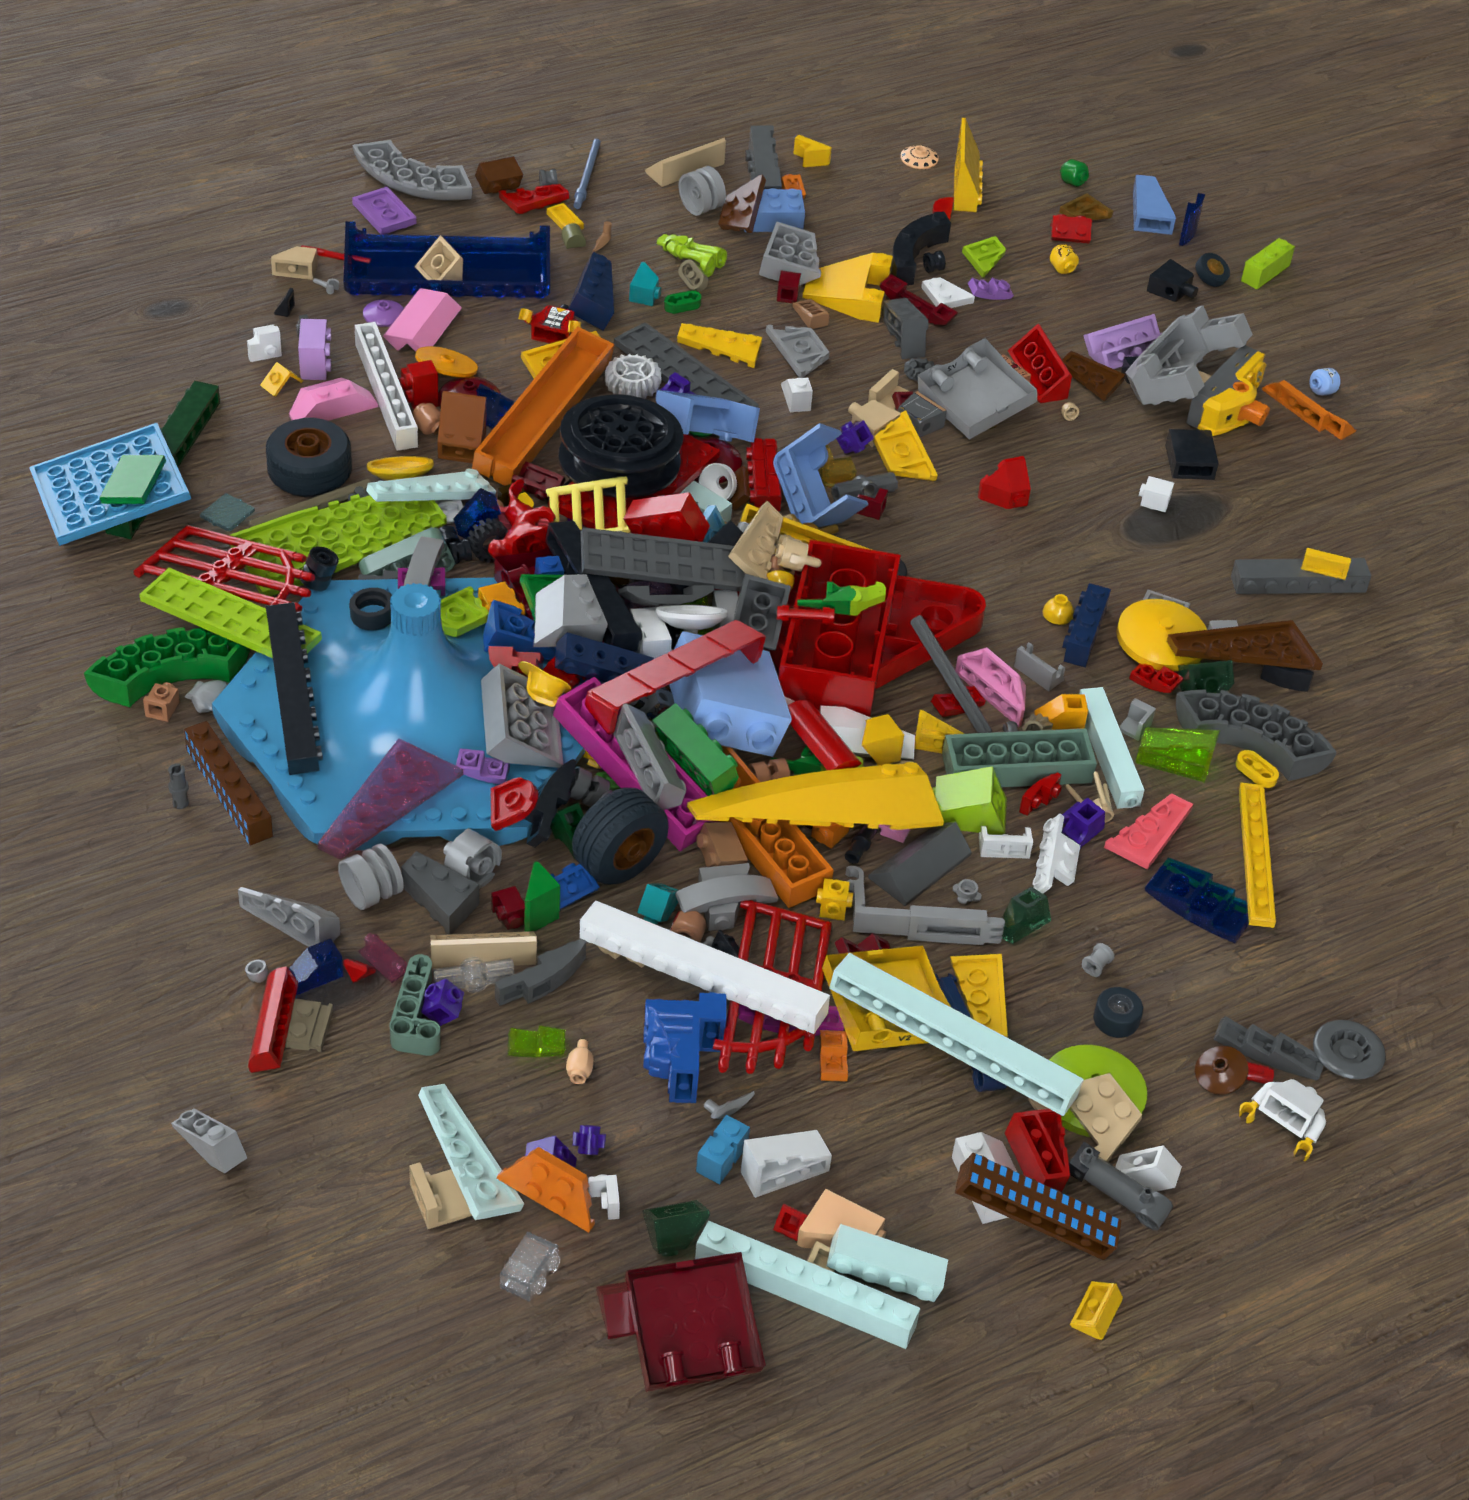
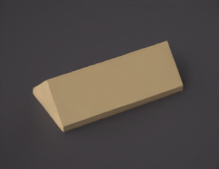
M722 138L661 160L645 169V172L663 187L679 181L682 175L696 171L699 168L705 166L715 168L724 165L726 140Z
M534 931L430 935L432 969L536 965L537 936Z

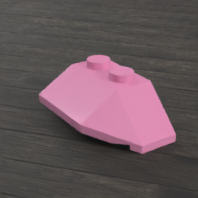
M338 378L301 388L290 410L289 417L291 420L319 418L330 421L377 408L378 403L370 391L348 379Z
M987 647L959 655L955 669L959 677L969 686H975L982 697L1010 721L1016 722L1018 727L1022 726L1025 711L1026 685L1020 675Z

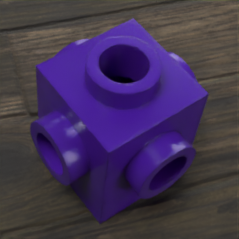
M864 420L854 424L850 421L840 427L842 434L836 438L845 454L852 451L855 454L861 452L866 448L865 445L874 439Z
M446 978L429 985L424 993L425 998L421 1013L438 1023L439 1026L458 1018L462 1009L464 992Z

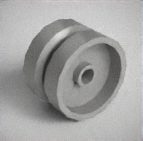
M705 166L699 168L696 171L682 175L679 179L678 187L681 200L691 214L695 216L701 215L709 210L722 207L725 203V185L720 174L713 167Z

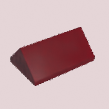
M626 1282L596 1287L608 1339L635 1335Z

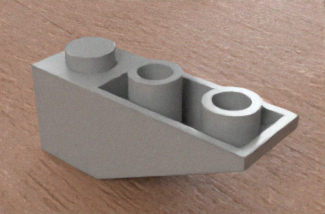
M194 1108L185 1111L177 1120L171 1123L175 1130L212 1167L223 1173L228 1172L247 1159L235 1130Z

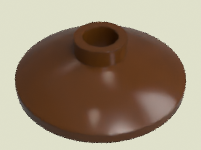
M1216 1046L1206 1050L1198 1058L1195 1065V1075L1200 1086L1206 1091L1218 1095L1229 1094L1238 1090L1247 1080L1249 1073L1245 1056L1237 1049L1229 1046ZM1219 1064H1225L1223 1068L1216 1067Z

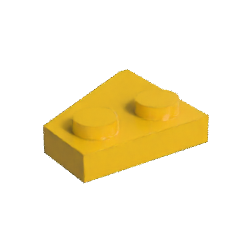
M920 710L914 749L942 754L945 735L964 733L924 710Z

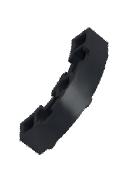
M944 211L934 212L933 214L918 218L904 227L895 239L892 252L891 274L908 283L907 286L914 285L916 272L914 259L919 255L920 250L926 246L929 248L949 241L951 222Z

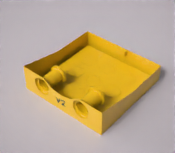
M923 946L851 953L951 1007L938 984ZM848 953L826 955L822 969L829 987L835 968ZM830 989L853 1051L928 1043Z

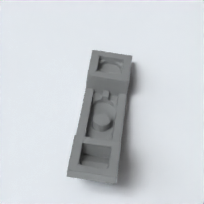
M421 536L413 552L404 586L406 584L422 583V585L426 584L429 587L437 560L439 561L442 553L444 540Z
M731 875L713 878L685 887L675 894L684 913L690 911L707 912L711 905L746 900L763 904L778 901V896L770 878L758 875Z

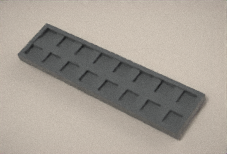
M646 322L614 338V345L627 355L629 353L631 355L638 353V356L641 357L646 355L647 359L652 358L653 362L658 363V367L661 368V380L665 383L668 382L669 376L676 372L691 382L690 391L696 395L723 398L759 408L758 403Z
M584 527L581 530L582 573L687 586L714 585V589L740 592L741 584L746 574L728 557L734 546Z

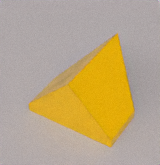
M886 714L866 719L862 747L874 759L877 766L901 761L904 733L890 715Z

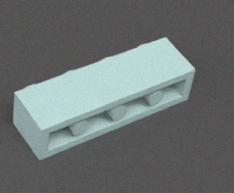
M840 1224L832 1238L826 1267L835 1269L842 1274H850L862 1278L866 1282L889 1287L897 1292H905L917 1296V1298L924 1301L935 1302L944 1287L948 1259Z

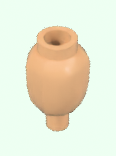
M585 1039L578 1041L577 1047L569 1053L567 1058V1074L570 1077V1081L574 1084L585 1083L593 1069V1055L588 1049V1041Z

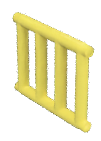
M627 476L546 489L547 497H550V508L556 516L554 522H560L559 496L572 494L573 521L582 530L581 492L594 490L595 529L631 533L623 520L626 514L625 485L628 484ZM616 487L618 527L605 529L603 489Z

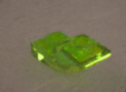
M539 1026L537 1032L510 1028L507 1052L509 1056L550 1057L563 1055L565 1052L564 1029Z

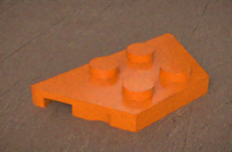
M537 1147L527 1156L518 1159L512 1166L502 1169L497 1175L496 1179L588 1233L594 1227L595 1220L590 1218L589 1212L592 1202L591 1195L588 1193L589 1183L587 1175L542 1148Z

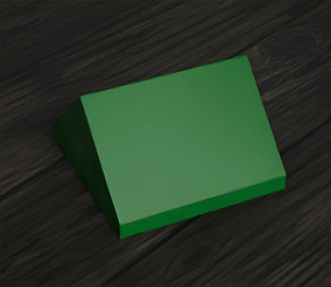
M534 862L525 898L524 931L535 932L559 919L560 884L539 862Z

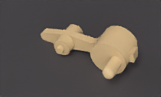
M779 534V537L775 540L777 548L775 557L778 558V566L799 572L802 571L804 564L816 568L821 566L820 559L807 555L809 545L802 542V540L795 539L786 534Z

